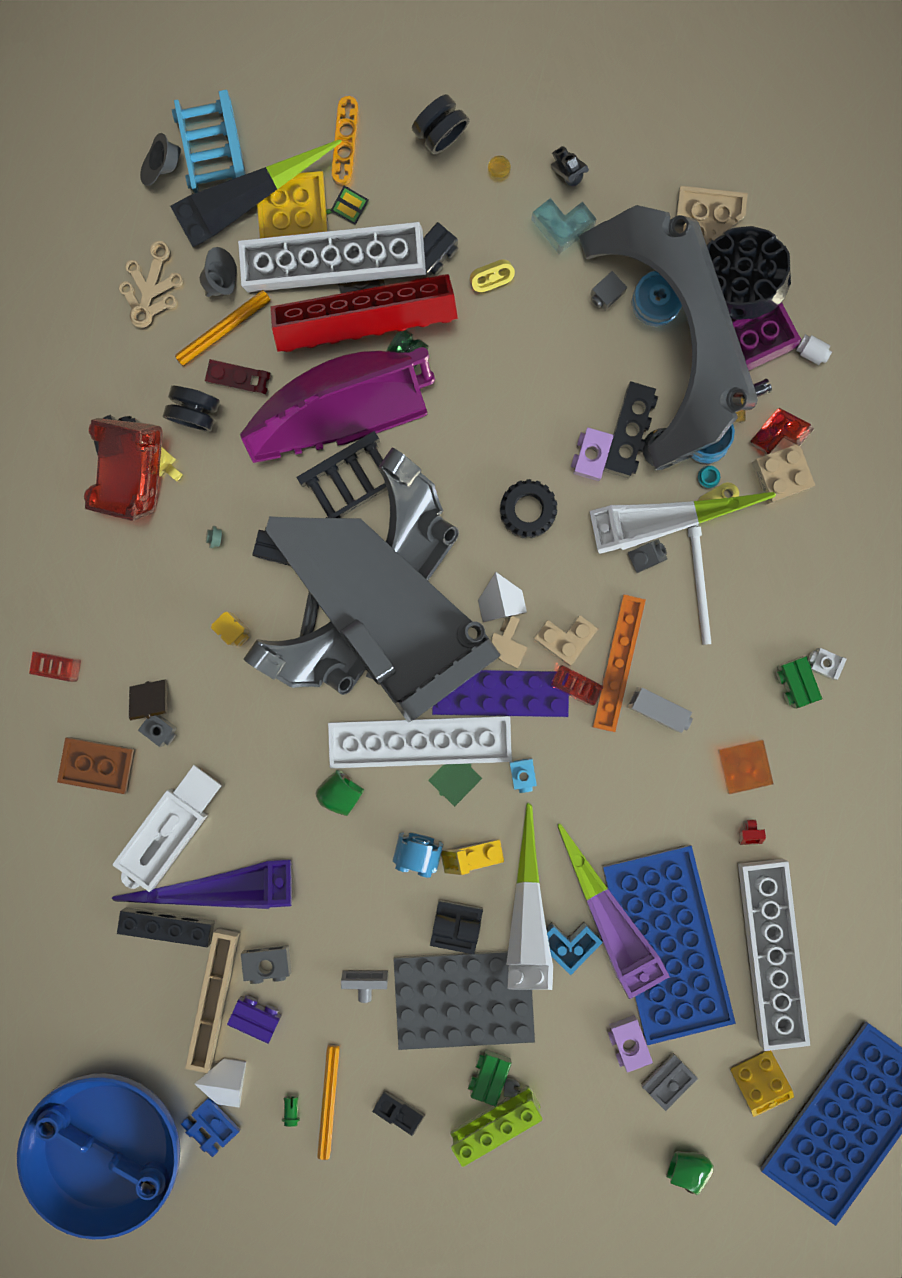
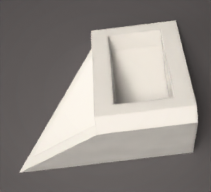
M495 572L478 599L482 621L487 622L527 613L522 590Z
M224 1058L200 1078L195 1085L216 1104L240 1107L246 1061Z

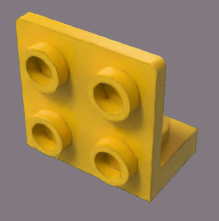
M771 1050L731 1069V1073L753 1117L794 1098L793 1090Z

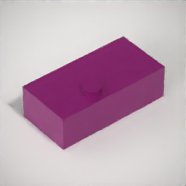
M782 302L773 311L758 318L732 322L748 370L796 349L801 341Z

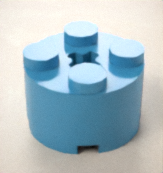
M404 832L399 833L393 856V862L396 864L395 869L401 872L412 870L418 872L419 876L431 878L432 873L437 872L443 843L439 841V845L434 843V838L421 834L409 833V837H403Z

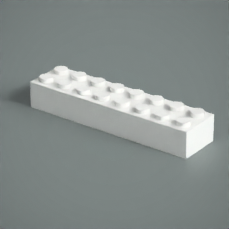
M419 222L238 241L241 286L247 292L426 275L423 229Z
M774 859L738 864L759 1045L764 1051L810 1046L789 862L785 859Z

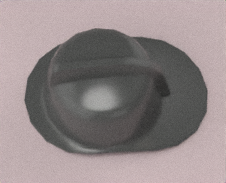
M163 133L156 135L142 164L140 179L145 186L153 184L160 174L173 172L177 165L181 148L168 142L166 135Z
M213 247L208 251L205 266L199 277L207 297L222 294L229 295L234 290L237 266L232 255L223 248Z

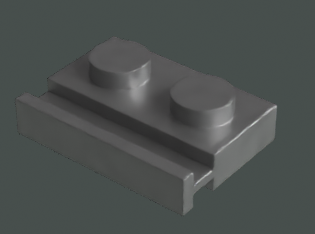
M673 1053L641 1086L667 1111L698 1078Z

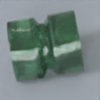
M404 330L399 331L387 348V352L409 353L420 347L428 350L429 345L420 339L414 340L413 334Z

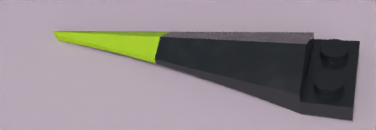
M342 140L333 141L191 194L170 207L192 247L215 236L339 145Z

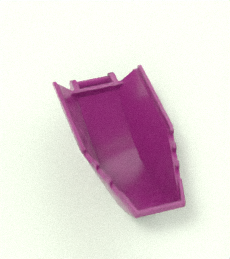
M420 347L409 353L387 351L351 353L328 360L297 376L269 398L240 433L252 462L256 463L281 458L280 453L294 450L295 455L301 454L302 448L315 446L316 450L323 449V444L336 442L337 446L345 445L359 440L373 431L379 433L428 415L420 388L435 382V375L430 370L428 362V350ZM420 364L421 374L416 375L413 366Z

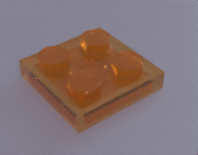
M764 740L718 749L728 794L774 784Z

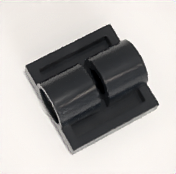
M438 900L430 946L475 955L483 908Z

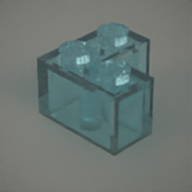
M550 198L533 211L531 220L560 254L576 242L581 234L593 228L597 219L583 201L564 215Z

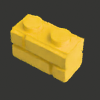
M224 612L211 626V629L217 635H220L227 645L241 647L250 638L248 636L250 629L231 612Z

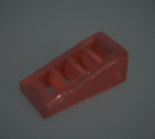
M33 652L29 674L77 682L81 660ZM41 658H44L43 669L39 671ZM50 660H53L51 672H49ZM62 662L60 674H58L59 664Z
M560 665L551 686L590 706L596 704L603 689V686L563 665ZM566 674H568L569 676H568V678H567V681H566L565 685L563 686V685H562V682H563V680H564ZM574 679H576V681H575V683H574V685H573V688H572V690H571L570 687H571V685H572ZM582 683H584V686L579 694L578 692L582 686Z

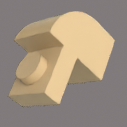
M511 616L510 620L505 618L500 631L504 632L501 636L494 632L491 642L501 654L498 659L518 668L527 647L511 640L520 621L519 618Z

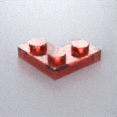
M778 408L750 442L753 447L766 454H770L783 438L800 446L814 428L810 423Z

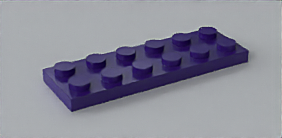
M481 670L432 706V715L569 717V672Z

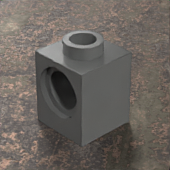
M611 271L591 290V300L598 308L602 307L606 311L626 292L627 286Z

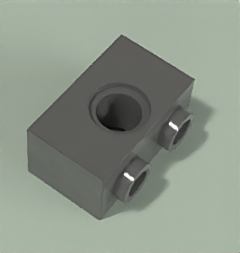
M289 945L243 950L241 953L243 981H250V984L263 983V979L270 978L274 982L284 981L291 974ZM261 961H270L272 969L269 971L264 970L261 967Z

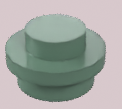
M212 526L211 530H207L206 543H209V548L220 546L222 529H217V526Z

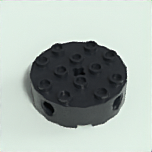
M754 226L736 227L725 231L724 235L707 244L731 318L736 320L758 318L773 311L785 299L791 285L790 253L786 246L771 231Z

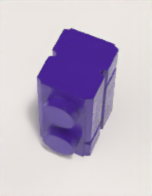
M246 995L245 998L240 996L227 1025L269 1044L282 1016L278 1014L279 1010L270 1005L263 1007L257 1004L258 1000Z

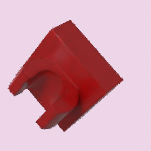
M747 820L745 830H742L739 835L740 845L763 844L766 839L765 829L757 830L756 820Z

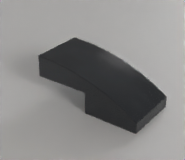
M383 1092L372 1111L389 1124H395L411 1136L415 1134L425 1117L423 1113L387 1092Z

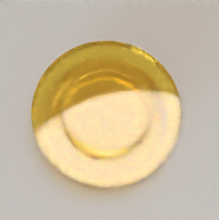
M495 156L489 161L488 171L492 177L502 179L510 172L511 165L506 157Z

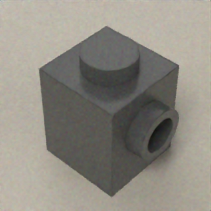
M156 715L146 719L138 731L157 746L162 747L165 744L168 746L176 737L174 732L177 728L161 715Z

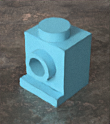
M528 758L509 762L514 790L519 789V793L533 791L532 787L537 786L533 759ZM522 772L528 774V779L525 781L519 778Z

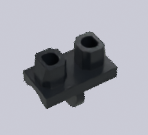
M561 146L552 153L555 162L551 164L552 169L562 176L568 185H578L583 179V173L589 171L588 166L579 160L574 153H568L567 148Z

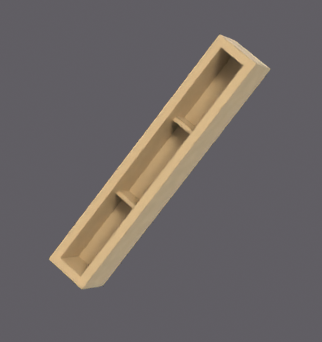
M220 928L213 932L185 1069L208 1073L212 1067L239 932Z

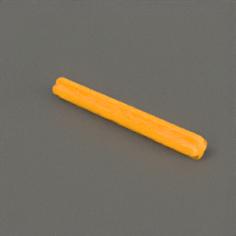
M264 290L260 291L175 355L181 365H185L270 302L268 294Z
M328 1045L326 1052L317 1155L318 1159L328 1160L331 1151L339 1046Z

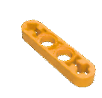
M351 96L341 98L337 109L334 141H342L334 147L332 178L339 186L348 185L353 176L359 109L356 99ZM347 103H351L352 106L349 114L350 119L346 118L345 108H342L346 107ZM343 125H350L353 130L351 134L345 136L340 133V128ZM341 147H348L351 152L348 157L342 158L338 155V150ZM340 163L345 164V174H348L343 179H339V175L336 174L341 172Z

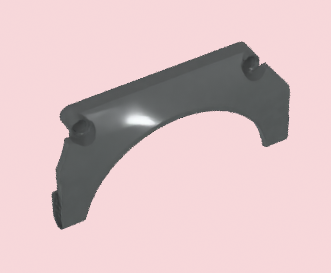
M635 205L584 232L579 236L586 259L604 255H624L649 265L669 283L686 313L692 340V367L688 388L683 402L670 425L648 447L655 470H662L691 458L696 451L719 442L738 418L736 412L752 410L756 406L758 399L699 222L695 218L682 215L670 219L669 212ZM742 395H744L745 397L743 405L741 403Z
M392 447L378 466L385 481L390 502V521L386 542L426 580H429L456 542L459 530L439 516L442 514L443 509L435 484L421 473V469L415 463ZM331 621L318 630L295 639L284 641L257 639L243 658L245 662L274 680L275 678L291 688L320 687L322 682H324L342 695L352 690L366 670Z

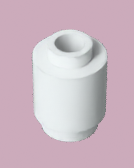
M806 334L796 351L800 352V356L817 365H820L821 362L826 363L832 353L829 350L831 345L813 335L808 336Z

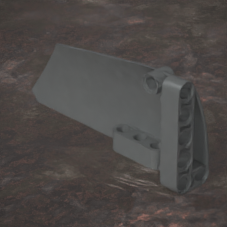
M269 516L265 530L369 675L378 685L383 687L407 722L415 720L501 656L485 634L484 626L481 623L470 620L361 518ZM469 627L477 631L476 639L468 635Z

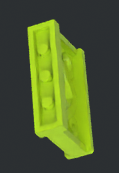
M529 1086L522 1089L517 1096L503 1100L497 1106H493L450 1132L453 1138L451 1149L462 1167L542 1121L539 1109L541 1106Z

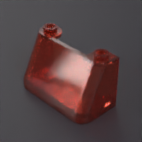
M101 418L92 419L89 426V434L92 440L99 441L96 484L90 486L84 493L85 509L130 521L150 515L155 510L157 503L163 436L162 428L153 424Z

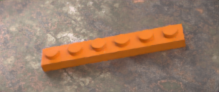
M624 594L622 596L592 726L594 728L616 732L646 599Z

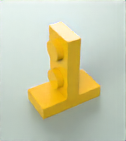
M492 840L459 849L442 850L441 853L444 872L448 874L464 875L470 873V870L504 862L500 840Z

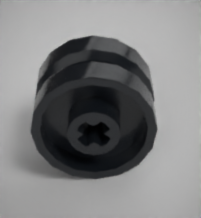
M447 94L438 97L419 114L412 125V131L419 139L426 138L425 146L432 154L440 153L449 147L469 124L470 119L462 110H455L456 103Z
M171 386L168 398L179 405H166L162 417L186 427L208 432L212 431L214 419L203 412H217L220 400L195 389Z

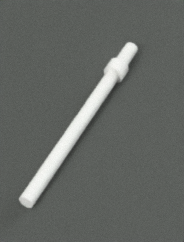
M696 524L687 529L688 537H691L702 645L711 644L700 543L702 531L701 527Z

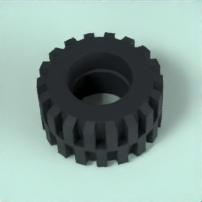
M526 479V481L520 480L516 484H512L505 491L500 504L501 520L505 524V528L510 530L513 535L521 536V538H535L544 534L552 526L558 511L557 500L554 498L553 491L551 492L546 484L543 485L538 480L535 482L531 481V479ZM531 496L540 502L542 513L536 521L524 522L517 517L515 505L520 498Z

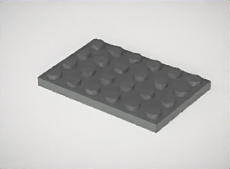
M508 951L476 952L475 955L458 953L394 957L398 1050L535 1043L532 990L508 989L509 965H506Z

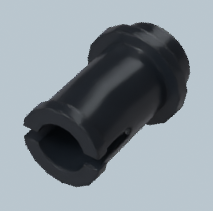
M767 378L753 384L757 397L772 392L771 384L767 385L769 383Z

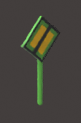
M344 185L332 208L327 209L326 213H335L356 225L369 199Z

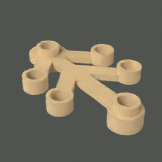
M156 241L150 247V253L154 258L146 282L140 272V265L137 261L129 260L125 265L127 272L132 275L142 293L140 304L133 294L134 288L131 283L124 281L119 285V291L126 297L132 308L129 315L130 321L139 328L147 327L151 323L153 315L166 308L173 309L177 305L176 298L171 294H166L161 301L149 306L151 299L171 287L179 288L183 284V278L179 273H172L169 278L156 284L162 262L170 254L168 246L162 241ZM159 249L165 250L162 256L157 255ZM132 264H136L137 266L134 271L129 270V267ZM174 277H179L180 281L178 283H172ZM124 286H130V290L128 292H123ZM168 298L173 299V303L171 305H166V300ZM144 313L145 318L138 320V315Z

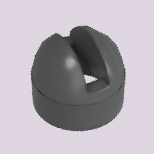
M506 1078L504 1097H515L520 1091L514 1089V1087H520L518 1081Z

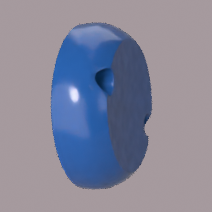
M109 1073L83 1075L71 1079L49 1092L36 1105L27 1118L18 1141L17 1149L19 1180L23 1192L34 1210L56 1229L78 1238L92 1240L119 1237L134 1231L149 1221L169 1197L177 1178L180 1163L178 1131L169 1110L161 1099L143 1084L131 1078Z

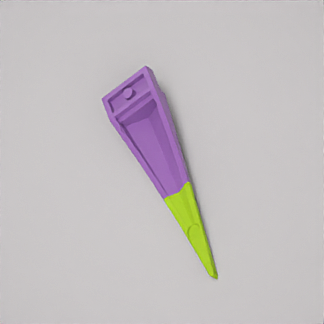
M558 824L559 832L611 966L627 998L631 999L669 978L670 976L658 954L605 886L564 827Z

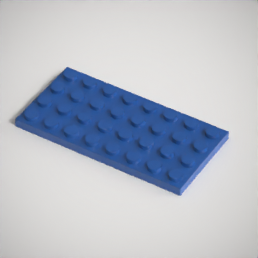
M692 845L602 866L608 890L658 954L670 976L635 996L646 1044L652 1045L736 1024Z
M866 1021L760 1168L762 1173L835 1226L902 1135V1047Z

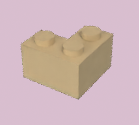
M580 615L566 633L547 620L533 639L567 665L571 666L598 628Z

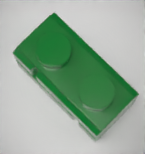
M806 656L777 666L779 671L776 672L779 683L785 685L787 692L784 693V696L789 706L792 705L793 708L797 709L823 699Z
M486 1049L484 1055L479 1054L475 1068H478L476 1077L471 1076L468 1084V1089L471 1090L470 1097L486 1104L497 1106L512 1064L511 1059Z

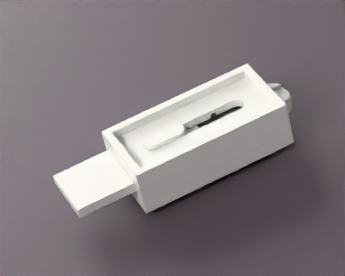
M193 765L176 790L171 788L165 792L112 864L122 872L121 880L126 887L135 889L142 886L148 892L156 887L208 816L203 810L222 786L220 783Z

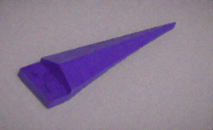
M291 860L266 861L210 877L155 888L150 892L145 890L113 896L112 900L115 902L257 909L292 906Z

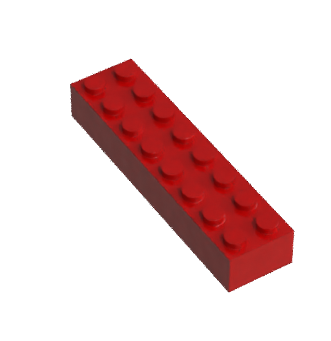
M449 274L270 306L272 331L277 352H291L296 348L302 347L313 348L318 344H334L340 340H356L367 335H382L389 331H404L411 327H426L433 323H448L458 319L455 296Z

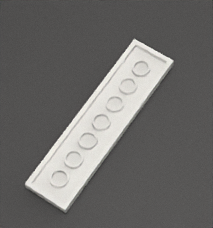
M510 716L417 719L411 722L406 720L328 723L330 768L512 762Z

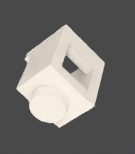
M817 648L816 651L813 650L808 658L812 671L832 680H838L847 660L822 648ZM825 659H829L830 661L828 667H825L823 665V661Z

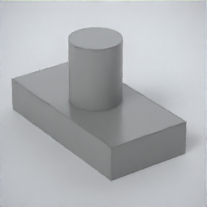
M342 971L341 989H358V1001L361 1003L372 1001V989H387L388 971Z

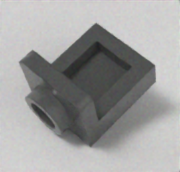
M659 539L628 552L637 573L667 560L666 548L660 543Z

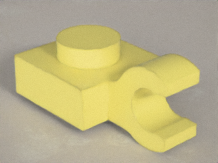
M158 443L143 459L160 476L166 472L176 481L183 476L172 465L176 459Z

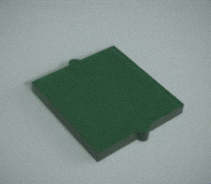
M471 763L444 764L428 781L439 791L440 796H444L455 807L477 785L482 777L471 768Z

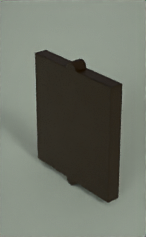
M166 679L154 682L147 681L144 684L129 687L130 721L141 718L149 719L151 716L167 713Z

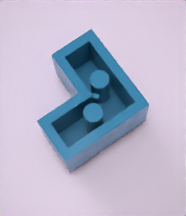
M585 922L569 938L553 923L546 928L551 957L570 975L603 943L601 938Z

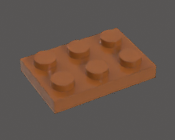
M66 737L57 783L126 794L134 749Z

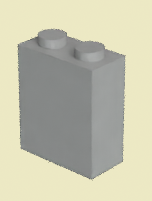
M641 687L636 688L627 708L680 733L683 730L687 731L693 720L690 717L691 711Z

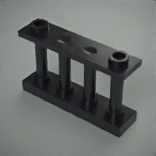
M375 431L296 477L302 487L307 485L308 488L312 489L328 516L326 518H341L387 490L385 483L374 489L357 460V455L365 451L370 454L377 467L383 461L382 456L377 450V443L380 442V439ZM345 462L351 466L367 493L357 500H354L338 473V466ZM325 474L331 477L347 504L336 512L318 483V478Z

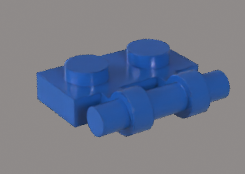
M209 1097L192 1112L191 1115L196 1120L194 1124L188 1118L181 1123L186 1130L185 1133L189 1137H193L201 1145L199 1148L203 1152H207L211 1157L215 1156L219 1151L213 1145L215 1142L223 1148L240 1131L238 1126ZM201 1127L211 1135L208 1139L200 1132L199 1129Z

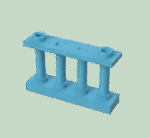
M228 90L218 91L220 99L216 100V103L182 109L179 100H174L175 109H172L174 122L179 123L189 172L188 175H185L188 189L192 188L194 193L199 192L198 184L227 178L234 179L246 174ZM215 112L223 113L224 121L220 125L191 131L186 129L184 120L186 118ZM219 134L228 136L229 143L225 144V147L191 153L190 140ZM223 156L232 157L233 165L229 169L200 175L195 173L194 162Z

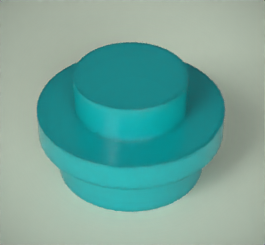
M708 465L700 469L697 478L699 484L704 488H713L720 482L721 476L716 467Z

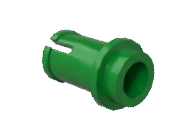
M289 1096L284 1097V1118H282V1122H284L286 1127L298 1126V1121H300L298 1117V1097L291 1096L290 1099Z

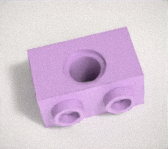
M588 427L585 433L581 432L577 443L578 446H581L579 455L574 454L571 467L575 468L573 474L600 481L614 435ZM589 448L594 449L597 452V458L588 459L585 455V450Z
M635 1015L609 1024L611 1031L607 1033L612 1046L617 1044L619 1053L616 1054L620 1067L625 1066L628 1073L653 1063ZM626 1040L635 1041L631 1049L623 1048Z

